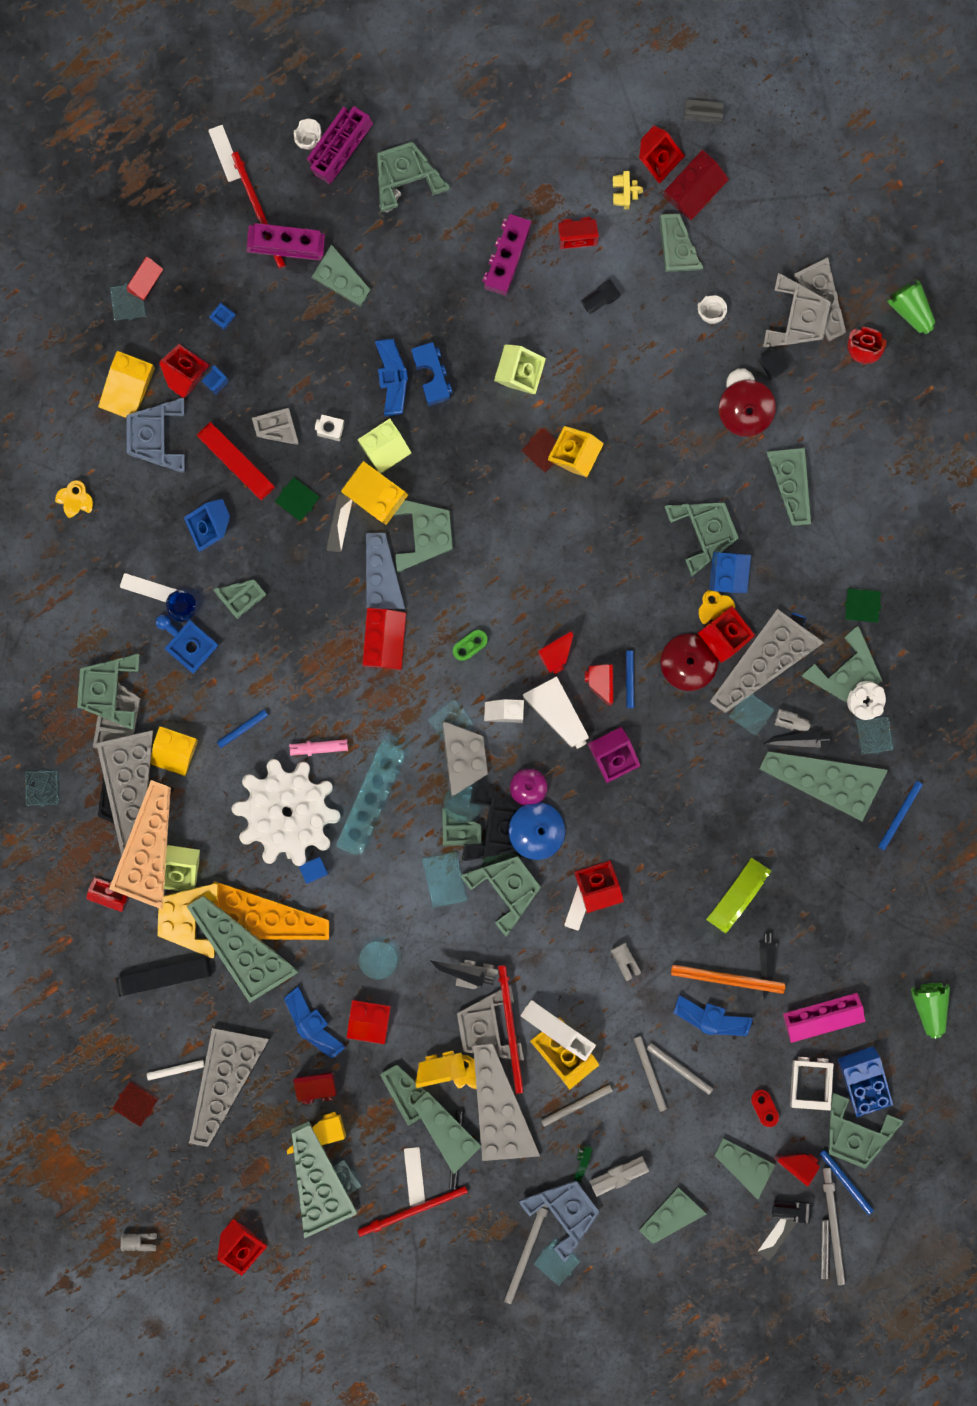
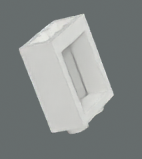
M798 1057V1060H793L790 1107L831 1110L833 1063H829V1059L817 1058V1062L809 1061V1057ZM798 1066L826 1068L824 1101L796 1099Z

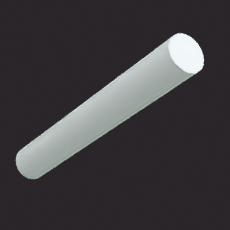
M204 1060L147 1073V1079L149 1081L204 1068Z

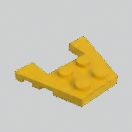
M212 883L165 895L163 898V909H159L157 936L214 958L215 949L209 940L196 938L197 922L188 910L187 905L203 895L210 901H217L219 883Z

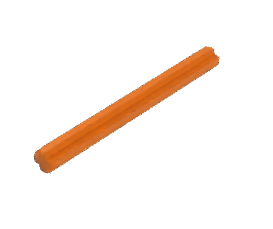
M672 965L671 975L781 994L785 992V984L781 982Z

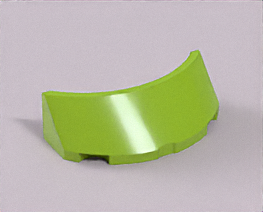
M751 858L706 920L723 933H727L764 884L771 870Z

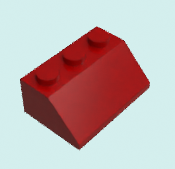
M367 608L363 667L402 669L406 613L387 609Z

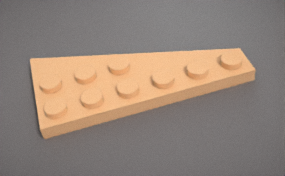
M151 780L109 889L163 909L171 787Z

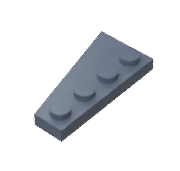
M366 533L367 608L405 610L386 534Z

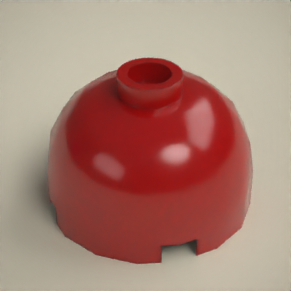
M862 327L861 330H852L848 338L847 349L849 355L855 361L862 364H872L883 355L887 341L882 338V334L879 331Z

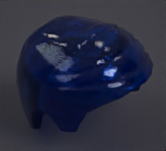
M176 590L170 593L166 599L167 613L177 622L189 621L197 611L194 596L186 591Z

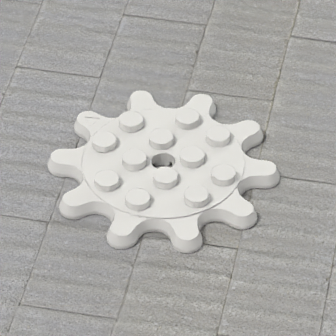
M272 759L267 763L268 775L265 779H257L251 774L245 775L242 779V784L248 789L250 796L247 801H238L232 805V812L237 816L245 817L248 821V827L240 833L239 839L246 845L254 841L261 842L264 845L262 858L268 864L275 862L281 852H286L291 856L292 862L295 865L301 866L306 862L305 850L308 846L314 845L323 851L330 847V840L324 835L323 827L328 823H337L341 815L338 810L330 809L324 803L325 797L333 790L332 784L329 781H322L319 784L311 783L308 778L310 772L308 763L300 762L292 773H287L283 771L278 760ZM284 807L291 808L292 815L290 817L283 815L282 809Z

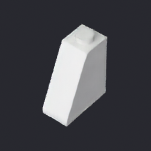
M504 699L485 702L484 721L523 723L524 700Z

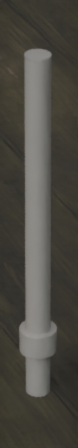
M831 1167L823 1168L825 1182L823 1189L826 1192L837 1285H844L845 1278L834 1199L835 1183H832Z
M546 1204L536 1211V1219L505 1297V1303L511 1304L544 1217L548 1215L549 1209Z

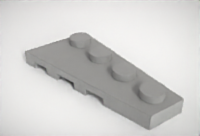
M827 257L795 273L794 277L798 284L831 302L824 334L827 341L830 342L846 334Z

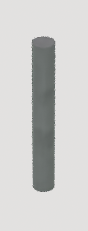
M822 1220L821 1279H829V1220Z

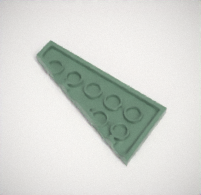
M767 752L759 767L760 770L859 821H863L888 771L774 752Z
M309 1121L291 1129L304 1238L357 1214L356 1208Z

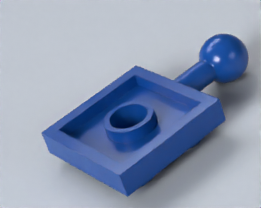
M159 615L156 618V626L161 630L166 629L174 636L164 649L193 674L219 646L190 620L178 631L171 624L170 618L167 615ZM189 642L197 644L195 652L190 653L187 651L186 646Z

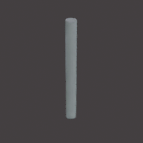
M641 1036L633 1038L659 1111L667 1110Z
M652 1043L649 1044L647 1047L648 1051L710 1095L713 1091L711 1086Z
M607 1085L545 1117L541 1122L545 1127L613 1092L610 1085Z

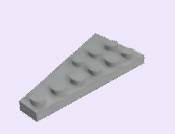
M777 609L713 696L710 703L726 713L824 642Z
M153 730L96 743L121 855L124 852L148 789Z
M212 1028L189 1143L209 1147L269 1039Z
M493 1043L473 1044L482 1161L539 1157V1151Z

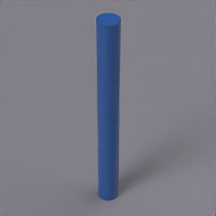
M915 782L878 848L885 851L923 786L922 783Z
M825 1149L821 1151L819 1155L831 1167V1170L867 1215L871 1214L874 1211L828 1152Z

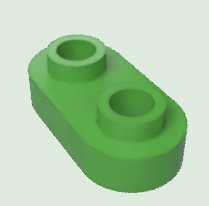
M480 630L473 631L455 644L453 648L454 657L459 661L468 660L487 645V635ZM476 637H480L482 639L480 644H476L474 642V639ZM461 648L466 650L465 655L459 654Z

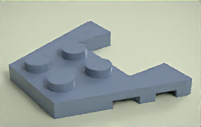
M184 398L127 415V455L184 473V454H164V416H184Z
M575 1180L518 1201L529 1217L546 1204L569 1234L553 1247L564 1263L568 1260L569 1255L576 1248L583 1234L586 1233L599 1214L598 1209Z

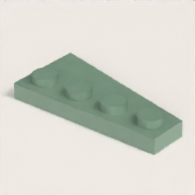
M805 448L767 452L792 526L812 525Z
M426 1091L413 1106L451 1171L455 1174L481 1146Z

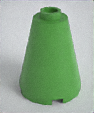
M919 279L914 280L916 284L912 286L910 283L892 294L893 299L888 298L887 302L919 333L924 332V334H927L934 329L933 325L936 322Z
M942 983L920 985L921 989L916 990V987H913L911 995L926 1035H929L931 1038L942 1037V1034L946 1032L950 994L949 985L946 984V987H943Z

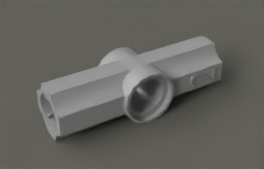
M641 1156L624 1165H617L609 1169L607 1173L589 1182L597 1197L611 1189L627 1185L631 1180L649 1172Z

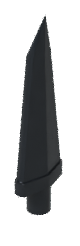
M820 729L776 736L763 745L821 748V742H830V734L820 735Z
M764 933V943H758L762 980L773 981L778 943H772V933ZM763 991L764 1000L769 994V991Z
M431 961L439 971L476 985L479 988H482L483 983L493 985L495 980L494 977L486 975L487 969Z

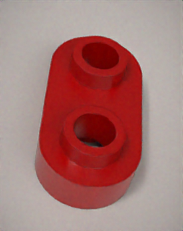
M756 1090L751 1096L754 1110L762 1125L773 1127L779 1121V1115L773 1101L766 1091ZM763 1096L765 1101L759 1103L758 1097ZM772 1114L773 1119L767 1121L766 1115Z

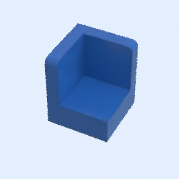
M213 365L211 367L212 371L201 381L216 395L229 381Z
M321 857L299 866L306 884L329 875Z

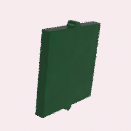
M293 477L288 485L282 488L283 491L274 502L301 522L308 512L312 511V507L320 497Z
M848 588L847 599L844 603L846 606L845 620L879 623V611L882 608L880 605L881 591Z

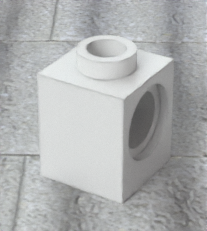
M321 415V419L316 421L315 430H317V435L320 437L340 441L345 422L342 419ZM328 423L334 425V429L331 432L324 430V426Z

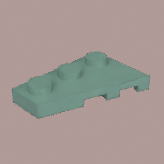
M680 214L660 215L665 272L702 270L703 266L699 262L696 255L697 252L690 242L689 234Z
M331 245L312 278L361 307L369 295L370 289Z
M398 1065L381 1073L380 1077L407 1126L421 1119L413 1104L426 1091L421 1087L416 1088V1082Z
M722 1138L714 1156L759 1199L775 1164Z
M677 1187L641 1226L639 1231L654 1244L703 1217L706 1213Z

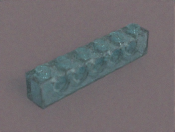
M381 741L336 843V847L358 856V853H363L367 844L364 842L366 835L370 836L374 828L372 821L374 817H379L382 810L379 805L382 800H386L390 790L387 789L389 782H394L397 772H395L397 764L401 766L405 757L402 754L403 749ZM386 758L392 761V766L389 769H384L381 766V762ZM377 776L384 778V784L380 787L375 786L373 782ZM368 794L376 795L377 800L374 804L366 802ZM362 811H366L369 814V819L366 822H361L358 819V815ZM353 829L361 831V837L357 840H353L350 836Z

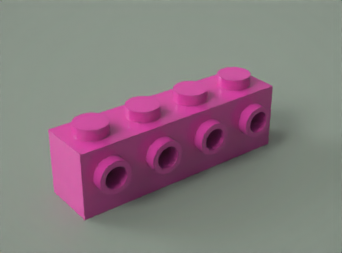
M858 993L783 1014L785 1028L791 1043L865 1022L863 1006Z

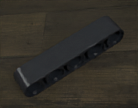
M208 957L117 977L115 980L119 997L202 979L212 975Z

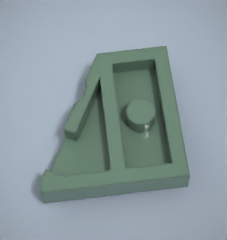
M255 580L214 589V592L236 619L267 596Z
M442 808L443 846L481 845L480 824L469 821L461 815L458 816L448 811V809Z

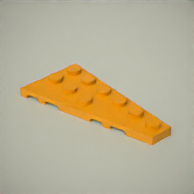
M219 883L218 900L213 901V903L258 939L329 940V920Z

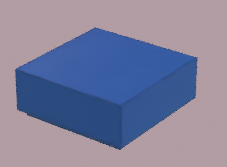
M220 303L209 318L225 330L236 314Z

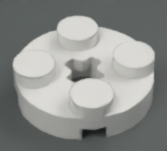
M871 681L858 683L857 687L850 691L847 704L849 710L862 720H869L880 716L883 713L886 701L883 688ZM868 696L870 698L869 703H863V700H866Z

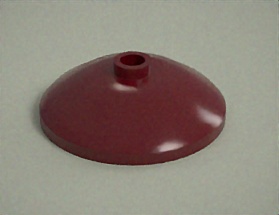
M740 380L730 385L724 391L719 401L718 410L723 425L730 432L738 436L750 437L760 434L769 427L775 416L776 404L774 396L764 384L755 380ZM751 407L752 412L747 414L746 409Z
M683 634L673 638L665 646L661 655L660 665L665 679L673 687L683 691H695L708 685L714 678L718 667V658L701 636ZM688 658L693 659L694 663L692 665L687 664L686 660Z

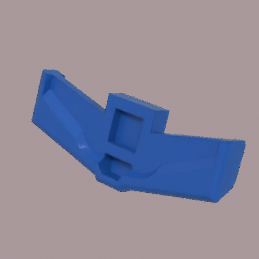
M393 338L376 340L375 344L385 367L378 369L380 389L387 388L384 417L400 415L403 413L406 383L408 381L407 369L404 367Z
M299 986L284 998L297 1027V1032L303 1039L309 1041L331 1059L346 1048L345 1045L323 1029L328 1023L317 1009L310 1013Z
M678 995L673 1011L674 1014L709 1035L747 1036L753 1020L750 1017L724 1016L725 1009L706 1003L703 1010L681 995Z

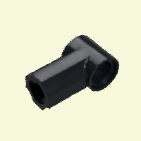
M609 279L601 284L596 291L582 299L581 303L585 310L592 314L605 304L608 305L616 301L621 294L612 280Z
M774 1201L772 1218L810 1223L812 1203Z

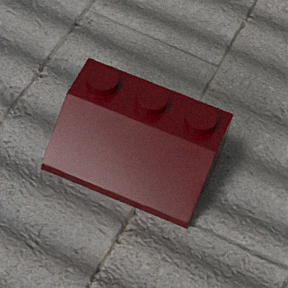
M701 150L665 189L663 197L687 219L692 221L729 179L718 163L704 150Z

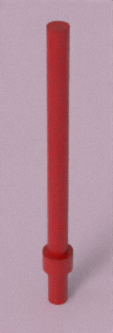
M463 1186L380 1221L378 1219L372 1221L370 1225L357 1230L359 1237L371 1232H379L383 1227L467 1194V1189Z

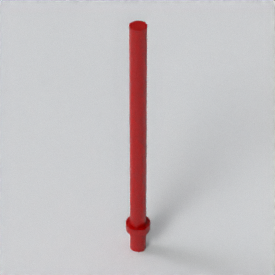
M238 151L231 154L235 163L234 168L238 170L259 223L268 225L245 170V162L241 160ZM265 236L266 240L271 239L269 236ZM274 256L279 269L286 266L282 256Z
M506 965L498 966L500 977L498 982L501 984L516 1094L524 1092L508 985L510 978L507 977Z

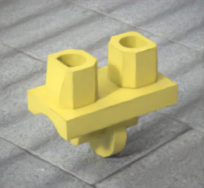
M624 171L623 175L613 176V188L623 187V193H613V205L624 206V209H629L630 194H632V200H638V194L643 193V187L638 186L637 180H633L632 187H630L629 171Z

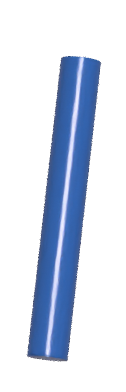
M626 651V705L629 709L634 708L633 651Z
M265 710L261 711L220 739L217 744L220 748L224 747L262 721L268 714Z

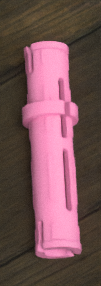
M347 739L289 744L290 756L304 754L312 756V754L348 751Z

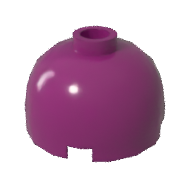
M526 768L518 771L512 777L510 793L516 803L522 806L536 804L544 800L548 784L541 772Z

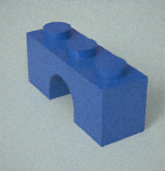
M433 342L412 348L411 352L417 370L427 368L433 371L435 375L430 383L422 385L428 406L450 400L449 394H452L450 383H446L444 379L447 373L444 364L440 365L438 358H441L439 348L434 347Z

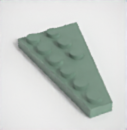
M204 895L187 905L188 910L249 1003L299 973V970Z

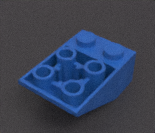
M874 1046L837 1058L856 1117L893 1105L881 1059Z

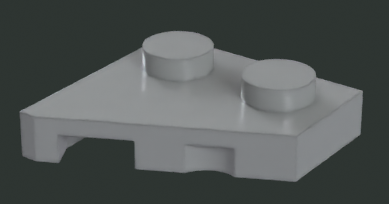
M289 408L252 418L258 438L295 445L299 444Z

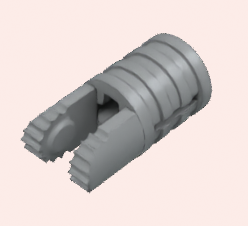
M782 709L778 710L774 725L790 730H809L810 722L808 719L798 716L797 713Z
M623 943L610 951L616 959L625 980L629 981L632 979L627 964L634 975L641 974V971L632 957L629 948H627V944Z
M121 1234V1251H156V1245L142 1244V1240L157 1239V1234Z

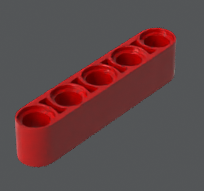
M211 422L196 435L261 501L275 488Z

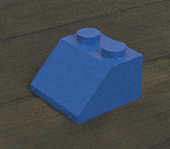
M713 551L709 589L719 592L747 593L751 555Z

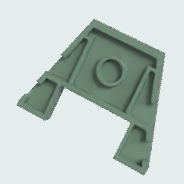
M413 142L377 153L381 212L398 206L392 188L426 178L433 195L450 189L449 185L440 178V174L427 162L428 160Z
M404 500L393 516L412 514L415 553L396 554L397 572L404 571L407 568L453 550L450 513L448 510Z
M725 503L667 505L664 507L670 523L689 516L700 542L703 553L685 560L691 576L695 575L712 561L713 551L723 552L738 539Z
M858 626L844 637L857 653L831 677L827 678L815 664L801 675L804 679L846 703L850 691H853L858 683L871 681L878 685L882 681Z
M135 654L114 661L81 668L77 707L134 730L136 712L116 711L119 671L139 672L140 655Z
M518 856L461 875V878L470 890L485 879H488L510 908V912L495 922L505 937L541 888Z
M832 1092L828 1154L866 1169L904 1121L886 1114L878 1133L845 1120L842 1117L849 1099Z

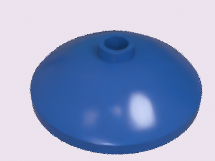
M539 802L523 805L514 813L510 820V842L513 848L525 858L532 860L546 859L555 854L564 841V821L559 812L546 803ZM540 827L543 829V833L541 835L538 833V829Z

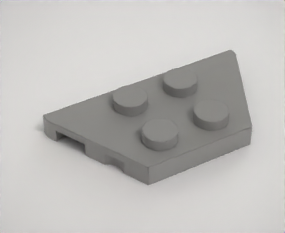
M119 683L117 686L116 711L136 712L134 730L98 716L93 748L97 749L96 743L135 735L140 698Z
M444 722L442 727L451 796H455L488 774L484 740L481 735Z

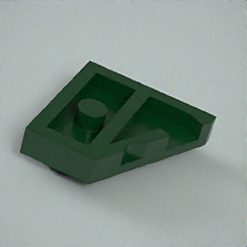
M584 1144L583 1148L579 1147L576 1159L579 1162L574 1176L575 1181H582V1177L588 1167L593 1149L590 1145Z

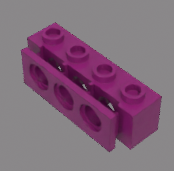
M343 106L307 157L311 165L310 168L315 176L331 185L372 127L373 122L369 115L355 106L352 107L350 112Z
M509 214L508 219H504L501 227L504 230L502 237L498 236L495 247H497L496 254H492L489 260V265H491L490 271L485 272L482 280L485 283V289L504 296L507 295L529 235L531 221ZM515 235L517 239L512 241L508 239V236ZM506 252L509 253L511 256L509 258H503L501 255ZM498 270H502L505 274L502 276H497L495 272Z
M254 223L248 227L246 252L321 261L325 234L318 230ZM263 236H269L271 239L265 240ZM282 238H288L290 242H284ZM301 240H306L309 244L305 245L301 243Z

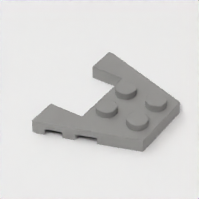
M778 273L775 291L794 294L786 333L766 330L763 347L769 348L823 340L831 302Z
M509 985L511 1003H514L511 985ZM501 990L457 1013L463 1052L474 1053L473 1044L493 1043L498 1057L511 1059L509 1045L501 1046L494 1010V1006L503 1005ZM517 1043L519 1060H524L521 1043Z

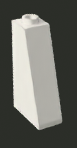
M557 677L523 694V698L571 748L576 746L578 749L587 744L586 740L589 737Z
M532 1000L521 1014L522 1018L584 1061L587 1060L596 1046Z

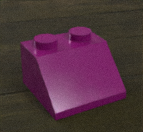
M622 727L587 744L606 783L641 766L632 744Z

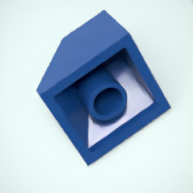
M223 499L205 503L184 517L198 552L224 538L230 515Z

